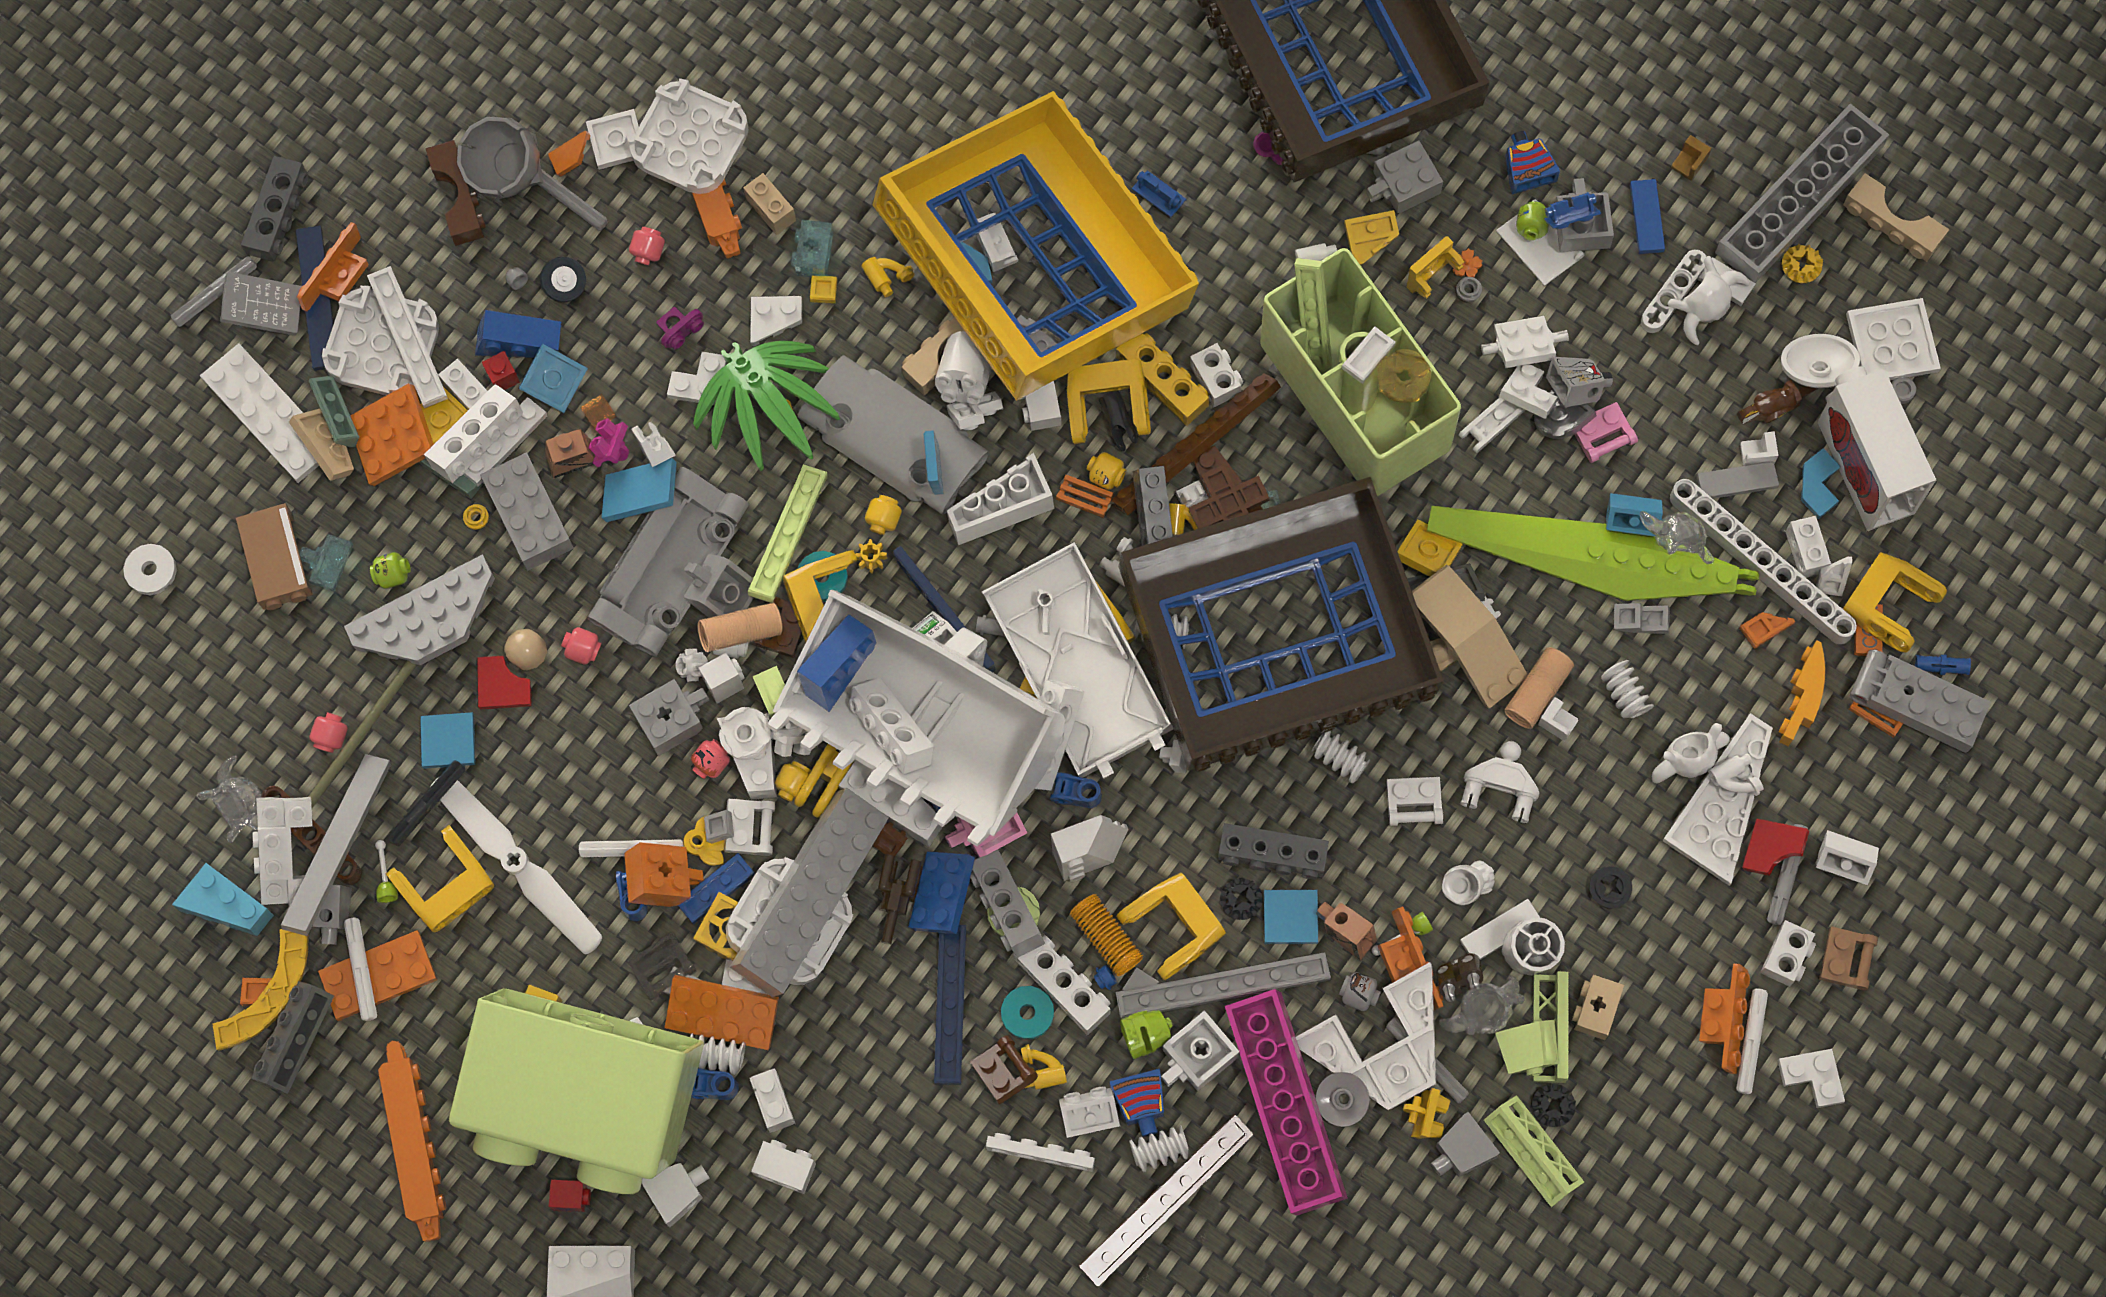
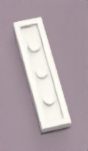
M528 397L520 404L523 414L480 458L475 460L463 474L477 487L483 483L480 474L499 466L547 417V412Z
M995 1133L994 1137L988 1136L987 1151L1093 1172L1095 1158L1090 1157V1153L1087 1151L1074 1150V1153L1064 1152V1147L1048 1144L1047 1148L1037 1146L1036 1141L1021 1139V1142L1011 1141V1136Z

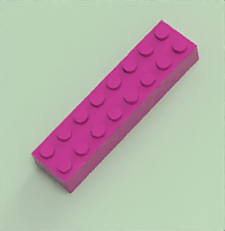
M1273 989L1225 1006L1290 1213L1297 1216L1348 1199L1282 993Z

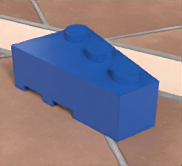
M485 310L478 326L475 356H495L505 351L507 357L535 358L542 344L558 352L561 322Z
M848 614L797 670L805 695L830 712L868 655L874 650L877 642L873 630Z

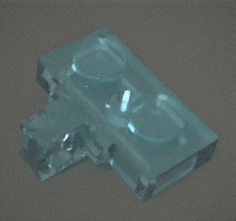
M328 534L323 547H317L316 551L302 547L299 553L301 561L309 563V568L313 570L309 582L335 591L352 550L353 543Z

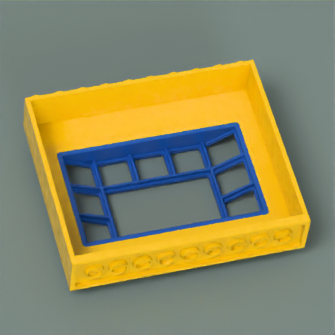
M1054 91L879 178L872 204L1016 401L1188 309L1199 285L1195 273L1188 269L1181 255L1169 244L1166 235L1156 227L1151 215L1144 211L1137 197L1128 190L1122 177L1115 173L1107 157L1100 153L1094 140L1087 136L1081 128L1079 120L1071 115L1065 102ZM1019 166L1032 196L1009 207L997 181V176ZM985 182H989L1001 212L982 222H978L966 192ZM955 197L959 199L971 228L957 235L953 234L935 209L937 206ZM1037 204L1054 227L1035 237H1031L1015 215ZM1004 220L1011 224L1070 303L1025 328L1021 326L961 244V242ZM1057 235H1061L1077 258L1058 268H1054L1038 245ZM1083 265L1100 288L1077 299L1061 276ZM1103 296H1107L1124 309L1102 319L1088 309L1086 305ZM1073 312H1077L1094 325L1072 336L1055 322ZM1046 328L1063 340L1041 352L1030 338V335Z

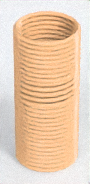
M769 603L699 620L698 633L703 649L709 653L714 650L781 635L782 620L775 603Z
M1546 648L1506 706V715L1518 725L1532 729L1557 693L1556 691H1558L1574 668L1573 661L1555 648Z

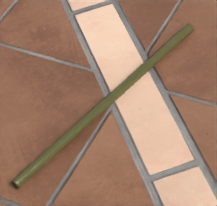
M407 660L309 794L308 797H311V809L417 664Z

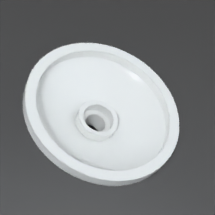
M1812 334L1790 342L1782 352L1781 365L1786 375L1799 384L1813 388H1828L1837 386L1835 382L1837 376L1849 369L1859 367L1860 356L1854 345L1843 338L1828 334Z

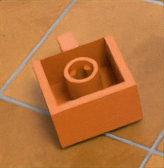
M639 842L624 853L629 903L666 907L677 906L691 897L690 885H698L699 882L704 881L703 870L688 868L686 847Z

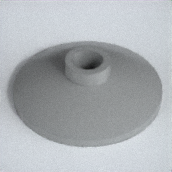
M1337 1072L1329 1075L1320 1083L1316 1093V1101L1321 1116L1327 1122L1345 1127L1359 1122L1365 1116L1369 1108L1370 1096L1365 1083L1359 1077L1348 1072ZM1343 1093L1349 1097L1347 1104L1342 1103L1340 1100V1096Z

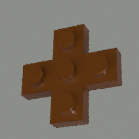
M1225 464L1201 474L1210 498L1188 507L1197 529L1249 514V510L1270 501V497L1259 475L1235 486Z

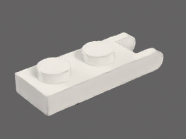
M1499 397L1459 433V436L1463 439L1471 433L1479 441L1473 448L1478 453L1526 410Z

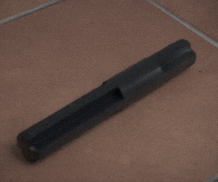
M454 760L388 835V839L393 844L400 846L466 771L465 766L457 760Z

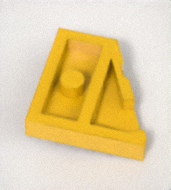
M1394 210L1344 221L1350 252L1360 265H1363L1399 237Z

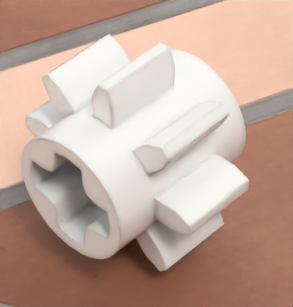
M685 649V653L679 654L676 660L677 673L681 675V678L687 677V682L699 681V677H702L699 667L708 663V660L703 655V652L697 653V649Z

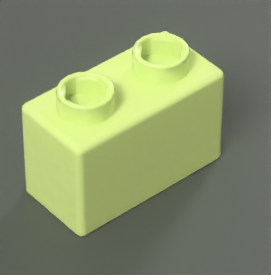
M1342 248L1321 260L1323 261L1333 369L1321 375L1305 353L1307 331L1305 328H1301L1296 276L1264 297L1260 344L1355 479L1358 481L1371 477L1376 494L1379 496L1450 451L1461 404L1353 254L1348 249ZM1375 326L1396 343L1362 384L1344 371L1342 365Z
M501 989L481 997L477 1001L449 1122L456 1128L475 1132L473 1151L486 1159L509 1165L530 1166L535 1164L538 1152L541 1150L580 1161L577 1179L585 1185L612 1193L635 1194L639 1192L643 1178L652 1179L676 1160L704 1042L699 1039L526 993Z

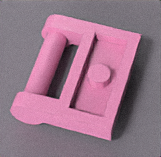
M1617 402L1596 411L1597 416L1574 434L1590 463L1598 461L1600 456L1626 444L1633 445L1638 442L1635 431L1630 427ZM1620 430L1623 434L1595 448L1591 444Z

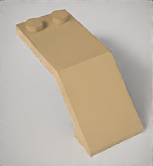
M1446 564L1412 590L1420 616L1426 620L1452 650L1485 707L1490 709L1523 683L1528 674L1496 618L1449 565Z

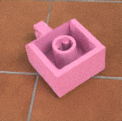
M1016 812L994 836L990 835L981 844L975 846L968 842L967 838L976 826L956 816L959 822L955 824L957 830L948 834L945 838L951 848L964 843L965 846L971 845L977 856L983 857L1027 834V831Z

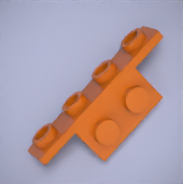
M351 222L341 232L339 239L327 251L321 264L313 270L310 279L300 288L297 298L302 310L308 311L320 294L340 301L342 295L346 296L368 267L367 259L351 253L361 239L356 224Z
M1403 906L1392 911L1401 937L1378 945L1392 983L1429 963L1425 961L1422 954V942L1418 936H1415L1411 927L1413 926L1411 915L1408 911L1405 912ZM1433 981L1434 1010L1443 1007V996L1439 992V987L1435 986Z
M1733 964L1730 989L1705 988L1699 1041L1702 1043L1724 1044L1722 1069L1730 1074H1737V1068L1741 1064V1053L1739 1050L1740 1041L1744 1037L1743 1014L1747 1011L1745 995L1746 988L1750 984L1748 969L1740 964Z

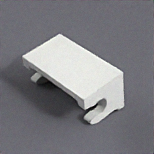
M996 213L988 214L977 220L978 222H982L996 215ZM1001 222L976 235L985 256L988 257V262L993 272L1018 262V258Z
M649 422V428L652 430L650 436H644L638 426L631 430L642 452L651 466L654 467L676 455L665 438L660 436L656 426Z

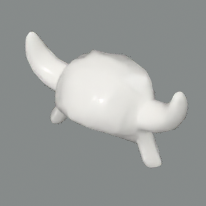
M1707 256L1704 259L1707 272L1701 284L1682 301L1676 299L1668 301V306L1687 312L1684 320V332L1686 337L1695 345H1699L1696 334V327L1699 322L1711 323L1719 320L1729 309L1732 298L1730 286L1736 282L1746 286L1750 285L1748 278L1743 273L1735 270L1719 275L1711 256Z
M1718 723L1713 724L1708 733L1691 732L1676 738L1670 744L1667 751L1664 752L1663 757L1666 760L1661 762L1652 772L1653 783H1660L1676 773L1684 777L1694 778L1710 770L1717 760L1718 749L1727 745L1730 741L1729 736L1721 732L1722 725Z

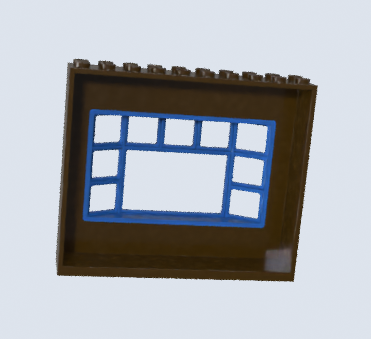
M1197 0L1199 7L1205 9L1208 15L1207 22L1212 30L1215 29L1218 34L1217 40L1220 48L1226 50L1229 56L1228 62L1232 71H1237L1240 77L1238 78L1240 87L1243 92L1247 91L1253 112H1258L1261 118V128L1265 134H1269L1274 153L1280 155L1284 173L1286 176L1290 175L1293 183L1484 104L1490 82L1446 0H1363L1403 76L1347 99H1343L1297 11V9L1319 0H1283L1284 5L1262 13L1256 0ZM1288 13L1301 38L1279 46L1267 21ZM1306 46L1318 71L1296 79L1284 54ZM1323 79L1335 104L1313 112L1301 87ZM1407 84L1420 99L1396 109L1393 108L1382 94ZM1374 98L1386 112L1367 121L1360 122L1348 107ZM1336 112H1341L1352 127L1326 136L1318 120Z
M1371 477L1121 552L1118 568L1188 771L1195 769V772H1201L1211 767L1210 764L1219 761L1221 764H1227L1236 759L1235 756L1245 754L1246 757L1258 754L1261 752V748L1270 746L1271 749L1285 745L1286 740L1293 738L1296 741L1304 740L1310 737L1312 732L1320 730L1321 733H1326L1336 728L1335 725L1344 722L1346 726L1361 721L1360 717L1370 715L1371 718L1385 714L1386 709L1395 707V710H1400L1410 706V702L1418 699L1420 702L1429 701L1435 698L1434 694H1437L1444 682ZM1351 553L1360 581L1330 593L1321 566ZM1312 570L1334 633L1234 664L1224 665L1203 602ZM1364 589L1373 614L1372 618L1343 629L1333 602ZM1194 605L1204 632L1177 636L1168 609ZM1376 625L1386 650L1385 654L1355 664L1346 638ZM1206 641L1216 669L1190 673L1180 645ZM1337 641L1347 667L1315 676L1307 650ZM1296 653L1299 654L1307 679L1276 688L1267 663ZM1259 666L1268 691L1236 700L1228 674ZM1220 678L1228 703L1210 709H1202L1193 682Z

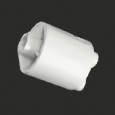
M965 331L956 332L948 338L936 374L935 386L945 402L953 403L956 401L977 405L985 393L992 367Z
M1531 918L1515 925L1508 931L1503 940L1502 954L1513 970L1521 974L1534 975L1551 969L1560 961L1564 953L1565 941L1562 932L1555 923L1545 918Z

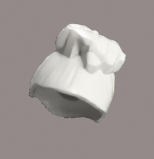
M1480 860L1475 861L1471 866H1455L1446 872L1442 882V891L1453 903L1468 905L1476 901L1480 894H1487L1492 891L1495 882L1494 870Z

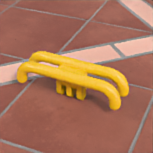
M827 744L794 800V804L797 807H802L820 776L823 780L829 782L812 811L813 816L816 818L821 817L837 791L839 784L853 764L852 762L843 770L833 765V761L839 752L830 744Z

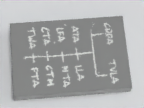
M227 271L225 274L220 322L296 336L300 313V303L297 295L302 286Z

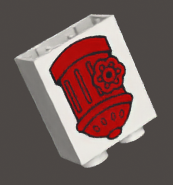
M1863 366L1849 369L1835 378L1837 386L1833 392L1826 396L1827 404L1817 423L1834 460L1841 466L1839 471L1866 530L1870 531L1914 515L1936 482V478L1885 369L1868 375Z

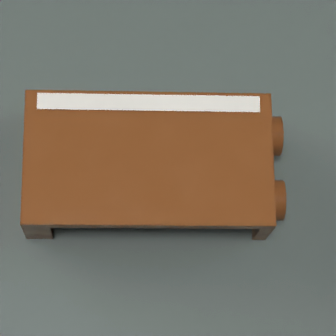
M286 503L237 517L236 521L256 599L262 609L275 610L284 603L291 601L293 603L302 602L308 596L313 595L311 588L307 584L291 523V521H294L293 516Z

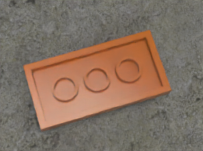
M418 930L365 951L375 1006L438 980ZM350 958L319 970L318 972L325 991L334 995L330 1005L336 1020L340 1021L359 1013L360 1009Z
M675 975L672 980L665 1028L690 1034L693 1033L699 1036L704 1035V1037L708 1038L713 1036L714 1039L718 1040L724 1038L727 1042L735 1040L736 1044L745 1042L746 1046L769 1050L779 997H771L768 994Z

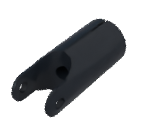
M1113 391L1100 397L1099 402L1116 446L1120 451L1124 452L1126 450L1122 437L1124 430H1126L1131 442L1135 444L1138 442V437L1119 391Z

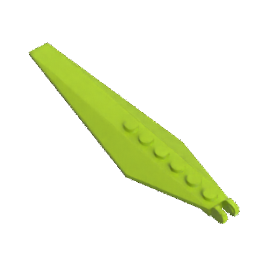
M1432 506L1427 531L1623 601L1715 594L1734 595V593L1753 596L1756 595L1757 591L1751 585L1737 584L1738 578L1750 581L1758 580L1759 574L1756 571L1739 569L1735 565L1660 535L1656 537L1606 530V524Z

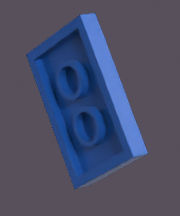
M926 853L909 928L915 931L957 934L975 857L969 854Z

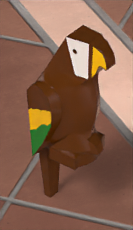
M1792 380L1785 382L1783 388L1764 391L1757 395L1754 399V404L1740 410L1737 416L1742 424L1756 420L1764 421L1766 424L1800 406L1804 397L1819 388L1805 386L1797 389Z

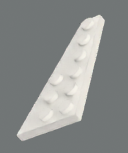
M1750 713L1714 767L1735 755L1742 757L1745 754H1749L1752 763L1745 767V772L1731 780L1747 783L1746 779L1748 777L1753 778L1757 776L1760 778L1762 764L1773 728ZM1708 774L1663 839V842L1730 886L1752 808L1754 794L1752 792L1728 791L1721 786H1716Z

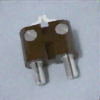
M1473 953L1457 958V960H1454V963L1450 961L1441 965L1436 973L1439 992L1442 996L1446 997L1448 1002L1454 1001L1455 996L1462 993V988L1466 986L1468 990H1479L1484 978L1481 960L1478 955Z

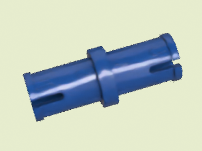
M1940 654V657L1916 655L1915 667L1926 672H1939V675H1945L1946 673L1969 675L1971 659L1950 658L1944 654Z

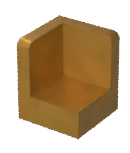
M1690 135L1671 168L1692 181L1708 159L1711 147Z

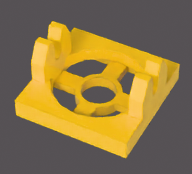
M1448 236L1444 237L1410 267L1407 288L1412 293L1417 291L1427 299L1432 291L1427 281L1446 264L1449 263L1458 271L1463 268L1464 260L1452 248L1453 241Z
M718 892L693 940L704 945L708 951L717 953L719 957L728 958L733 961L738 953L732 948H723L727 938L726 934L722 931V924L729 917L721 919L715 914L722 909L729 908L733 911L738 902ZM710 923L719 927L721 935L717 943L713 941L710 935Z

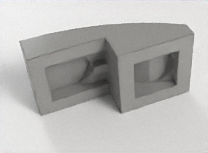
M1614 604V630L1650 634L1669 633L1670 608L1668 605Z

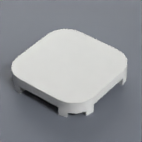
M679 78L677 82H670L665 86L660 85L655 91L656 97L635 134H631L629 143L632 159L637 167L644 172L688 192L696 194L709 193L718 188L723 182L743 146L749 131L747 117L741 105L734 100L730 103L691 86L688 80Z
M360 285L361 288L351 291L346 296L342 295L338 302L340 307L326 349L323 348L322 359L327 373L336 382L387 396L408 383L412 385L414 383L374 291L371 290L370 286ZM405 299L431 358L439 332L436 314L428 305V302L421 299L418 302Z
M786 857L784 859H773L765 862L756 872L726 925V938L730 947L737 953L794 860ZM845 892L790 984L805 985L814 981L824 969L853 917L852 906L847 898L848 894Z

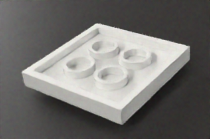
M1923 298L1847 311L1846 317L1853 345L1860 356L1859 366L1865 368L1867 375L1885 369L1889 379L1894 380L1901 377H1913L1940 371L1941 367Z

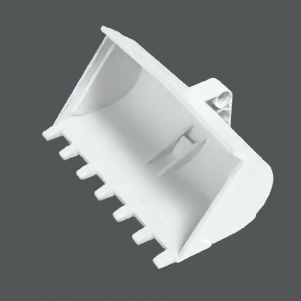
M830 590L829 597L773 709L775 714L767 723V727L778 732L791 721L808 731L800 743L801 747L811 751L819 743L825 741L841 751L833 761V765L843 770L854 760H857L874 770L866 780V784L876 789L887 779H890L906 788L907 790L899 802L908 808L921 797L941 807L933 818V822L943 827L957 816L976 826L968 836L967 841L978 846L990 835L994 836L1016 814V808L1035 789L1045 775L1062 738L1065 725L1064 715L984 668L983 662L987 640L974 632L962 628L943 645L848 595ZM849 614L873 630L877 644L831 711L828 712L805 695L797 670ZM881 678L934 745L930 766L903 774L897 765L892 763L890 756L878 745L872 733L866 730L858 715L852 712L849 700L853 686Z

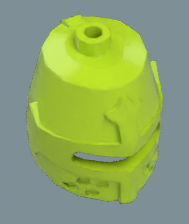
M1159 1010L1141 1011L1120 1019L1121 1032L1133 1060L1154 1053L1171 1039L1170 1028H1172V1022L1169 1017L1164 1018Z

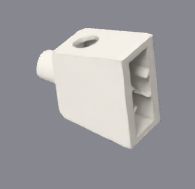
M678 1163L668 1167L652 1179L643 1178L642 1185L665 1223L671 1227L703 1198L696 1187L710 1178L702 1165L687 1173L684 1166Z

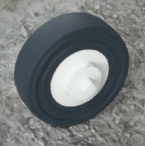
M556 257L547 262L543 267L540 275V284L544 293L552 300L569 302L582 294L586 285V274L583 267L576 260L570 257Z

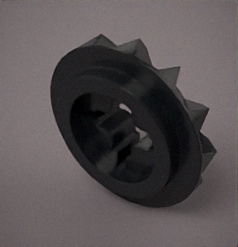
M1612 866L1603 867L1596 871L1591 878L1589 885L1591 898L1599 906L1607 907L1608 909L1621 907L1631 897V879L1620 868ZM1616 879L1615 890L1618 892H1611L1606 897L1604 883L1609 885Z
M1243 877L1231 880L1222 889L1220 895L1221 907L1233 919H1250L1259 912L1262 906L1261 889L1253 880L1250 881ZM1245 890H1248L1246 899L1249 903L1242 902L1236 908L1237 898L1234 894L1241 895Z
M1550 1083L1541 1087L1534 1095L1532 1101L1534 1115L1546 1126H1563L1575 1114L1576 1101L1571 1091L1562 1085ZM1547 1096L1553 1101L1560 1098L1563 1099L1559 1105L1560 1112L1555 1109L1549 1110L1547 1113L1545 1112L1550 1105Z

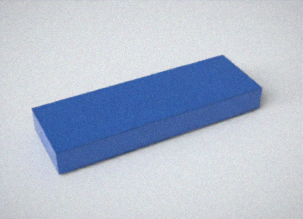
M1656 179L1631 181L1630 191L1638 253L1664 252L1665 245Z
M737 853L691 890V897L679 904L678 907L694 925L707 914L718 892L730 896L755 876V873Z

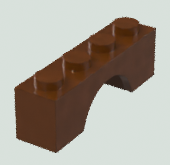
M455 140L425 148L435 179L437 181L449 182L458 189V198L455 205L445 213L450 235L455 246L484 238L482 228H485L486 224L482 213L477 214L476 206L480 205L475 191L471 192L469 184L464 181L457 165L458 147Z

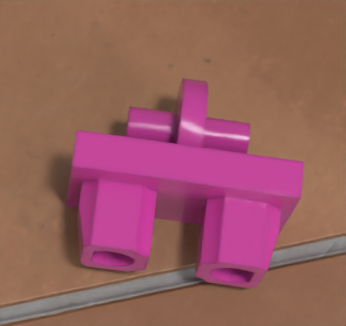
M608 418L598 422L595 430L601 436L594 438L588 447L595 454L592 463L596 467H600L604 461H611L616 464L618 461H625L628 458L629 449L623 441L628 426L624 422L615 425Z

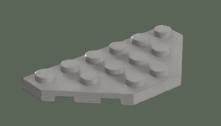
M482 554L345 625V630L357 651H370L382 657L395 660L400 658L408 660L413 664L422 665L468 640L471 633L469 629L474 618H478L485 602L484 596L486 591L495 580L494 575Z

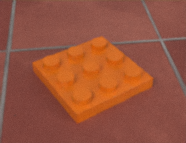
M408 383L350 415L359 435V440L356 444L368 483L372 486H376L426 458L424 454L434 445L415 387L412 384Z

